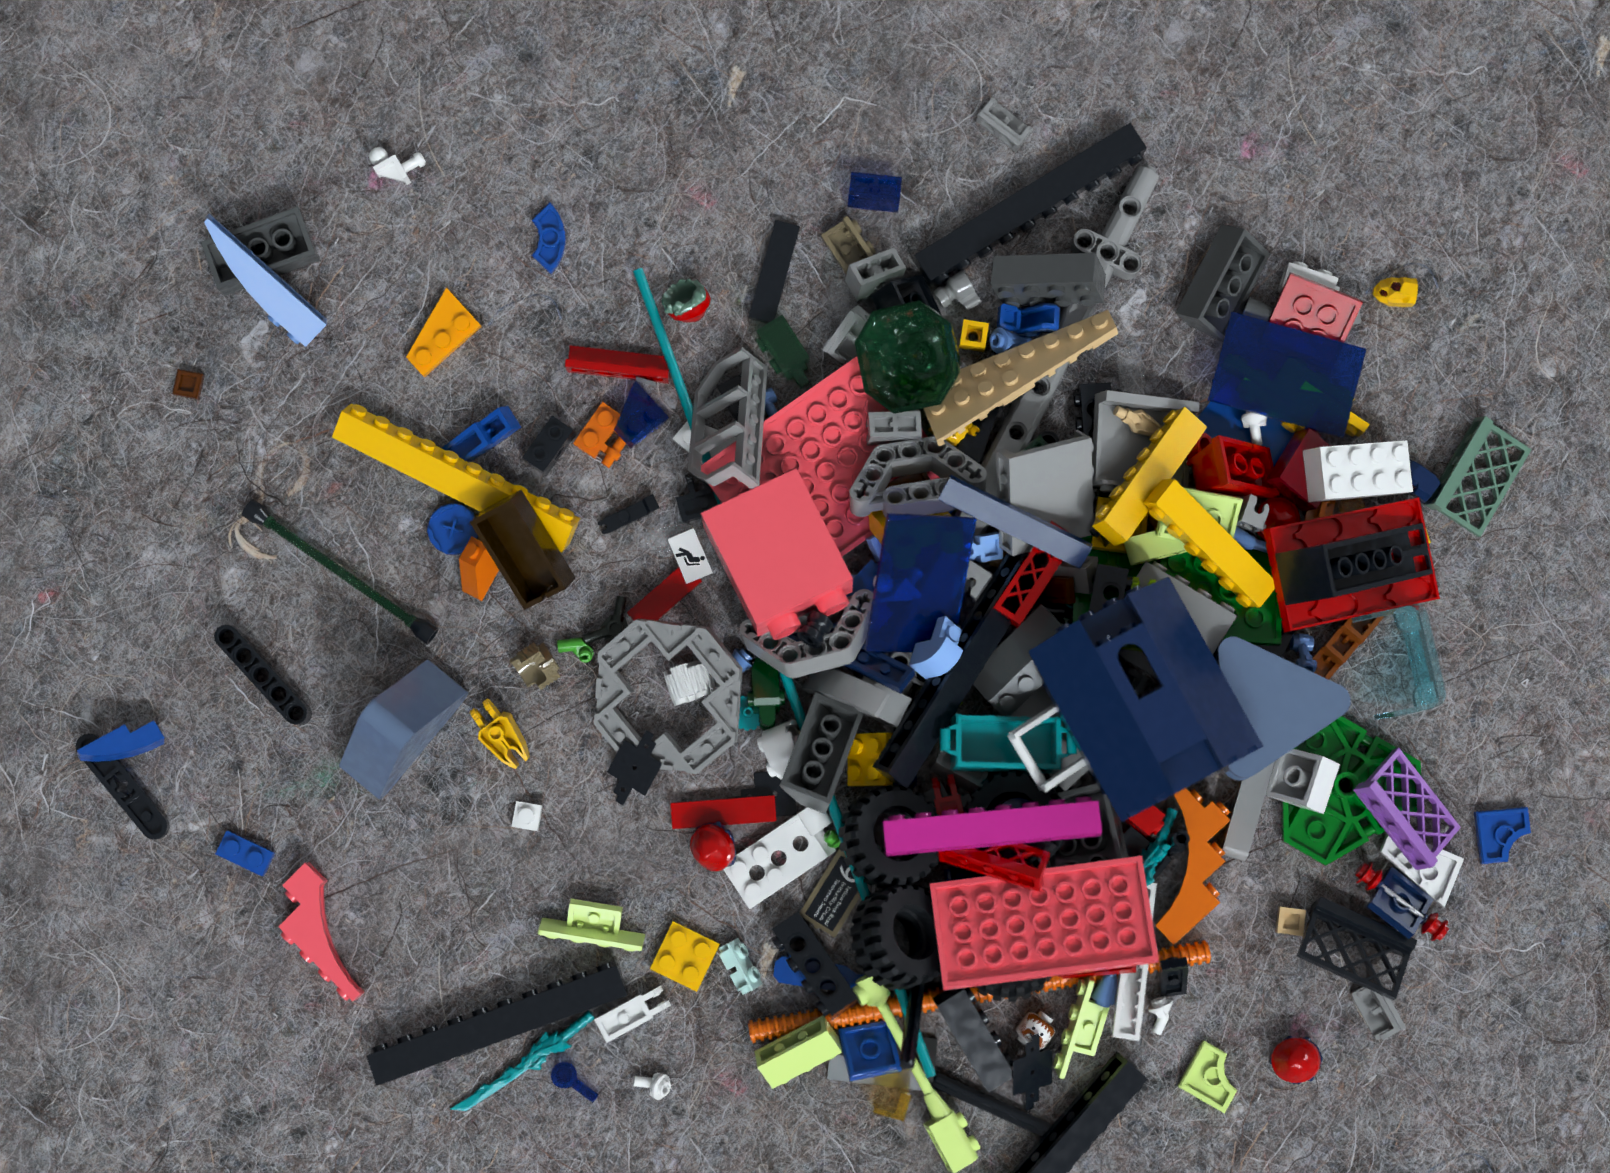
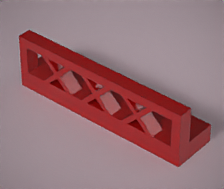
M570 345L568 359L565 361V368L569 373L636 380V377L666 384H669L670 372L665 358L660 355Z
M1053 521L1050 522L1051 524H1053V525H1055V526H1057V527H1059V528L1065 530L1064 528H1062V527L1059 526L1058 524L1054 523ZM1033 547L993 608L1011 620L1009 623L1019 628L1063 561L1054 556L1051 558V555L1046 553L1048 558L1047 566L1035 569L1033 557L1035 554L1045 553L1036 547ZM1030 563L1031 570L1025 571ZM1042 572L1037 580L1036 573ZM1032 574L1034 581L1032 589L1020 591L1019 578L1023 575ZM1016 586L1017 592L1010 593L1013 587ZM1028 594L1024 601H1022L1021 595ZM1018 596L1020 607L1015 614L1001 606L1007 597Z
M1025 844L991 846V848L985 851L976 850V848L938 851L939 861L1038 892L1042 888L1043 873L1050 858V852ZM1009 848L1014 850L1016 856L1005 859L1000 856L999 851ZM1035 856L1041 858L1038 868L1028 866L1024 859Z

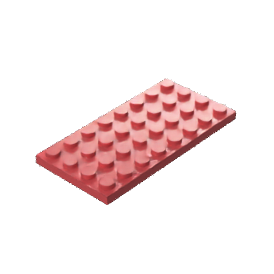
M1142 856L1045 868L1043 885L1040 892L990 876L930 883L944 990L1159 962Z

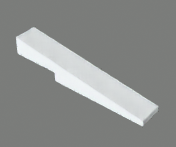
M1156 883L1147 886L1152 919ZM1149 964L1136 965L1135 973L1118 974L1112 1037L1133 1041H1139Z

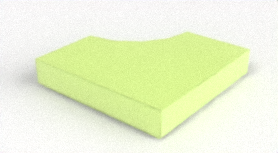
M1202 1040L1177 1086L1225 1114L1237 1092L1229 1084L1225 1076L1224 1062L1227 1054Z

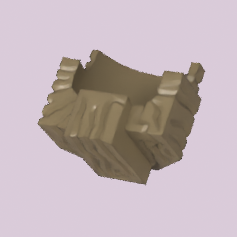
M533 642L509 660L527 687L537 684L540 690H542L546 685L560 678L558 673L560 668L544 642L538 646Z

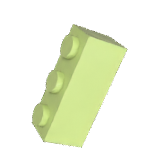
M821 1016L754 1052L757 1068L773 1089L804 1072L810 1071L815 1066L835 1058L838 1054L842 1053L838 1035L827 1019Z

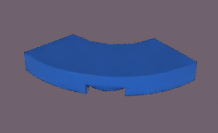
M549 202L532 219L539 234L538 247L532 257L546 271L552 274L563 257L566 237L561 217L555 207Z

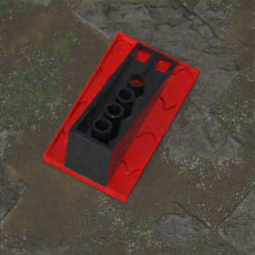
M1419 497L1263 529L1284 632L1440 599Z

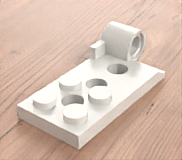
M807 807L737 854L734 865L723 869L749 909L836 852L835 848L829 847L824 841L825 833L822 829L833 822L827 812L823 814ZM797 836H804L808 840L806 850L797 851L794 849L793 840ZM777 850L783 851L787 857L785 864L782 866H776L771 861V855ZM760 865L764 868L765 875L761 880L756 881L750 877L749 871L752 866Z

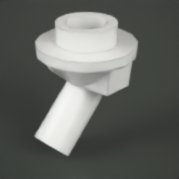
M1260 409L1247 410L1246 414L1241 416L1244 428H1250L1252 444L1262 445L1260 427L1266 426L1267 414L1263 413Z
M1165 996L1153 999L1148 1007L1149 1012L1157 1015L1152 1031L1158 1035L1162 1034L1168 1022L1169 1011L1173 1004L1172 999H1166Z
M655 1073L653 1078L633 1077V1086L650 1088V1096L656 1100L665 1097L671 1089L670 1078L666 1074Z

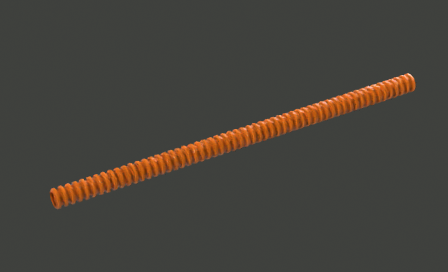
M1202 940L1200 944L1196 941L1193 942V945L1185 943L1183 947L1179 944L1177 948L1169 946V949L1162 947L1160 951L1157 949L1159 962L1149 964L1148 972L1150 974L1154 970L1159 972L1160 961L1171 957H1186L1190 967L1194 966V963L1202 965L1204 961L1208 964L1211 960L1208 942ZM1103 975L1092 976L1095 980L1094 984L1097 983V980H1101ZM1052 976L1050 981L1044 983L1042 990L1048 992V989L1052 988L1055 991L1057 987L1064 989L1065 986L1072 988L1074 984L1077 986L1079 980L1084 977L1063 979L1059 976ZM976 986L969 987L980 1004L984 1003V1000L992 1002L993 995L987 994L984 996L979 993V988ZM935 987L933 991L929 988L927 992H924L923 1013H927V1010L935 1012L937 1006L932 998L945 991L944 989ZM896 994L893 998L889 996L886 1002L893 1015L899 1016V1018L903 1017ZM859 1003L833 1020L829 1015L825 1016L834 1029H838V1026L841 1025L842 1028H845L846 1024H850V1026H854V1023L862 1025L863 1021H866V1023H870V1020L878 1022L880 1018L884 1021L877 1007L867 1006V1004L861 1006ZM815 1008L813 1012L806 1010V1013L798 1011L796 1015L793 1012L790 1013V1016L782 1014V1017L779 1018L777 1015L773 1016V1019L765 1017V1020L762 1021L761 1018H758L756 1022L749 1020L750 1039L753 1044L757 1042L756 1040L764 1042L767 1038H769V1041L773 1040V1037L779 1039L781 1036L823 1015L818 1011V1008Z

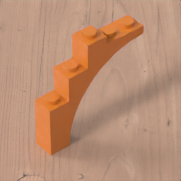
M1187 788L1174 794L1182 810L1190 836L1187 871L1179 893L1170 908L1155 925L1173 945L1220 903L1218 899L1219 891L1210 882L1205 885L1204 881L1226 862L1222 857L1225 852L1216 842L1210 844L1208 841L1231 821L1227 816L1231 812L1221 801L1216 804L1211 800L1204 807L1201 804L1204 798L1195 789L1189 791Z

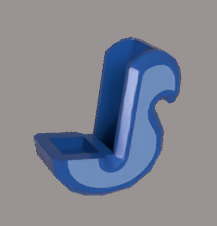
M1003 303L998 307L997 328H1003L1022 337L1037 336L1042 332L1051 333L1059 329L1060 307L1053 303H1042L1020 309Z

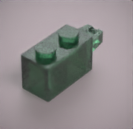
M781 315L756 330L758 338L755 342L762 353L767 351L772 360L768 362L776 375L781 373L783 378L786 377L788 381L793 378L800 389L807 386L809 380L803 371L808 369L806 364L810 362V357L784 316Z

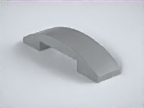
M833 669L810 674L802 687L804 692L813 695L815 692L851 705L859 712L878 718L890 697L887 692L863 680Z

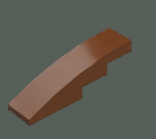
M1389 610L1345 619L1312 657V660L1317 661L1314 673L1329 680L1337 669L1347 661L1356 648L1366 640Z

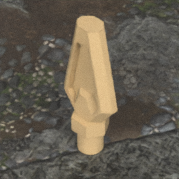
M1116 406L1113 411V415L1128 424L1132 433L1151 437L1156 430L1163 427L1142 409L1132 411L1129 408L1124 409Z

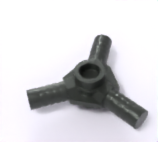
M616 597L613 615H610L604 621L600 629L583 634L586 644L603 638L611 641L628 626L626 618L623 617L626 597Z

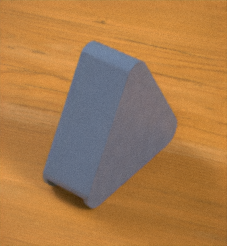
M1238 637L1224 639L1213 654L1263 744V747L1223 768L1225 774L1233 780L1242 781L1254 776L1344 715L1350 707V695L1343 686Z
M427 659L375 697L366 706L357 720L339 767L376 798L382 799L466 699L468 692Z

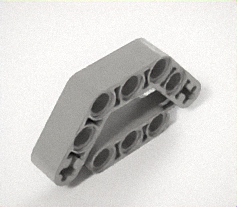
M935 436L882 444L873 449L850 489V511L857 517H866L873 511L883 510L884 516L890 520H902L949 512L955 508L938 500L939 494L949 476L953 475L985 491L987 472L983 466L946 440H944V445L938 446ZM929 471L940 477L938 479L891 486L885 489L893 477Z
M861 589L855 592L853 596L847 597L850 602L848 606L835 614L827 616L832 623L838 622L833 633L823 636L824 641L819 648H812L802 641L792 643L785 637L773 640L770 632L758 638L749 619L742 622L739 630L745 648L786 677L797 678L844 666L855 660L878 617L879 612L875 596L872 591ZM811 612L798 618L802 626L806 625L807 617Z

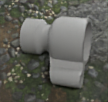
M962 270L950 277L945 287H939L933 291L934 296L943 309L950 305L953 299H957L968 311L981 303L973 285Z

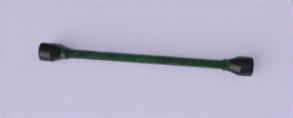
M252 499L242 511L243 517L254 524L272 529V531H275L285 540L291 542V544L308 556L310 555L312 559L318 561V563L332 573L334 572L342 580L351 586L353 585L355 589L361 591L372 601L380 604L382 608H385L394 616L396 615L398 619L404 621L405 625L411 629L416 638L426 645L436 636L439 630L437 626L428 620L417 618L413 614L410 615L386 597L384 598L382 594L373 590L359 578L357 579L352 573H349V571L333 562V560H330L316 548L314 549L312 545H309V543H306V541L282 526L269 514L265 506L255 499Z

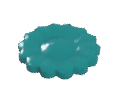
M741 696L739 729L744 728L745 731L755 730L759 726V714H753V706L748 707L747 696Z

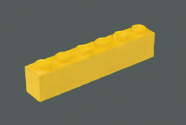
M1186 407L1177 411L1171 410L1164 417L1163 422L1165 424L1163 427L1156 430L1149 439L1151 444L1137 455L1136 459L1138 462L1123 475L1124 482L1121 486L1118 485L1109 495L1111 498L1109 503L1103 505L1096 513L1097 520L1092 527L1114 546L1128 541L1150 510L1143 502L1162 479H1171L1206 430L1207 426Z
M1162 479L1143 502L1150 509L1149 514L1156 520L1162 521L1167 526V532L1171 536L1180 539L1185 544L1184 549L1191 555L1197 556L1202 561V567L1208 572L1214 573L1219 578V584L1237 596L1235 599L1240 605L1246 608H1260L1275 589L1273 578L1175 479Z

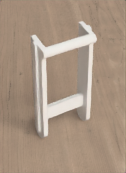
M1054 704L1013 729L1007 735L1040 791L1043 790L1044 793L1086 766L1083 757L1046 780L1020 738L1021 735L1058 712Z

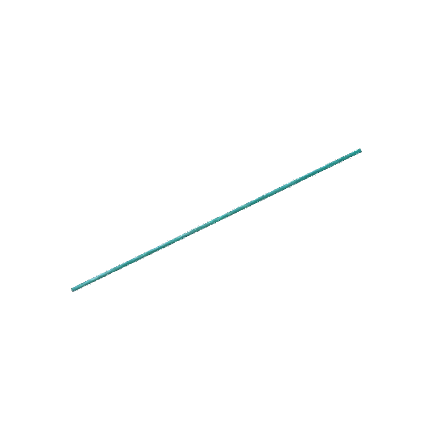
M638 268L633 273L691 430L693 405L643 268ZM709 451L702 455L703 464L712 458ZM714 493V496H715V498H716L717 504H718V505L721 504V502L719 501V499L717 498V496H716L715 493ZM779 672L801 731L806 715L792 678L786 677ZM833 795L828 809L839 837V828L844 827L845 824L841 822L842 814L835 795ZM839 837L840 842L843 843V837ZM849 865L852 872L855 868L852 865ZM852 873L863 901L870 894L868 885L864 882L865 877H856ZM895 989L905 1018L908 1002L907 992L905 989ZM919 1028L917 1054L925 1076L929 1078L935 1076L936 1072Z

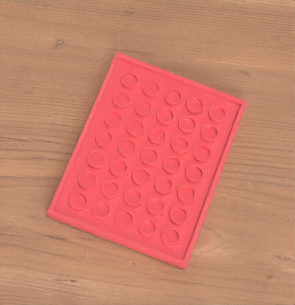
M867 349L766 419L763 426L759 486L797 468L842 557L864 542L868 537L874 535L870 531L869 515L857 517L851 513L849 495L853 483L873 449L879 446H867L868 427H866L868 412L909 411ZM922 430L921 438L927 437L925 432ZM736 441L702 464L701 472L708 475L732 461L735 462ZM932 471L927 472L930 480L940 478ZM734 476L716 486L708 484L721 503L751 490Z

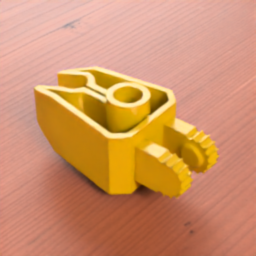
M485 699L483 701L484 708L493 718L490 722H487L476 708L470 711L471 717L480 727L478 740L501 762L516 769L519 763L511 749L516 750L527 761L530 757L527 743L512 714L508 712L500 713L490 699Z

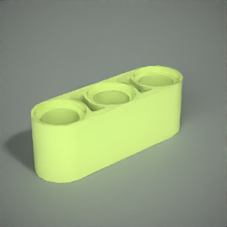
M1156 531L1130 537L1128 541L1124 542L1130 566L1187 552L1182 541L1156 536Z

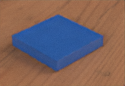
M885 1021L838 1029L849 1081L901 1072L902 1068L900 1067V1058L895 1039Z

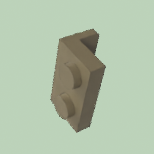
M847 215L842 218V222L821 235L822 240L845 275L850 264L876 254L870 241L867 240L865 242L861 237L860 233L862 230L855 219L851 221Z

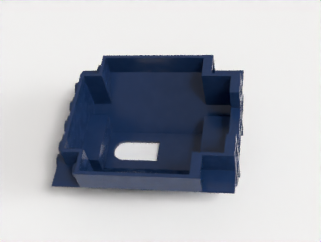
M1169 577L1143 588L1140 585L1133 587L1125 592V598L1118 601L1115 597L1102 604L1104 609L1094 614L1093 610H1090L1079 616V620L1070 625L1068 622L1055 629V635L1028 651L1043 678L1042 684L1056 707L1103 795H1107L1121 822L1263 747L1262 742ZM1126 644H1135L1142 649L1162 685V688L1141 699L1137 697L1118 662V651Z

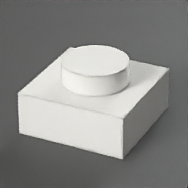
M516 801L511 827L538 831L543 805Z

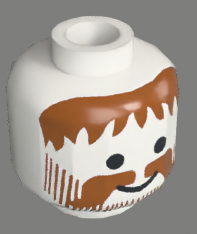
M1042 1011L1038 1015L1034 1012H1028L1016 1028V1032L1019 1035L1017 1039L1026 1046V1043L1031 1042L1032 1035L1040 1034V1050L1044 1049L1055 1034V1028L1051 1025L1053 1019Z

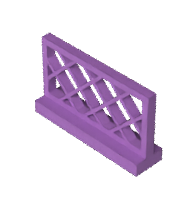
M1400 748L1393 749L1364 783H1359L1353 790L1415 870L1433 868L1438 862L1437 855L1461 828ZM1395 759L1401 764V774L1393 773V762ZM1380 776L1386 777L1387 791H1384L1377 783ZM1394 778H1401L1402 792H1394ZM1409 779L1416 783L1417 794L1409 793ZM1394 796L1402 797V811H1399L1395 806ZM1409 798H1417V812L1409 811ZM1424 799H1428L1432 804V814L1424 813ZM1410 816L1417 817L1418 831H1415L1410 825ZM1425 817L1432 818L1433 832H1425ZM1440 819H1443L1450 827L1445 834L1440 833ZM1425 836L1433 837V848L1431 851L1425 844Z

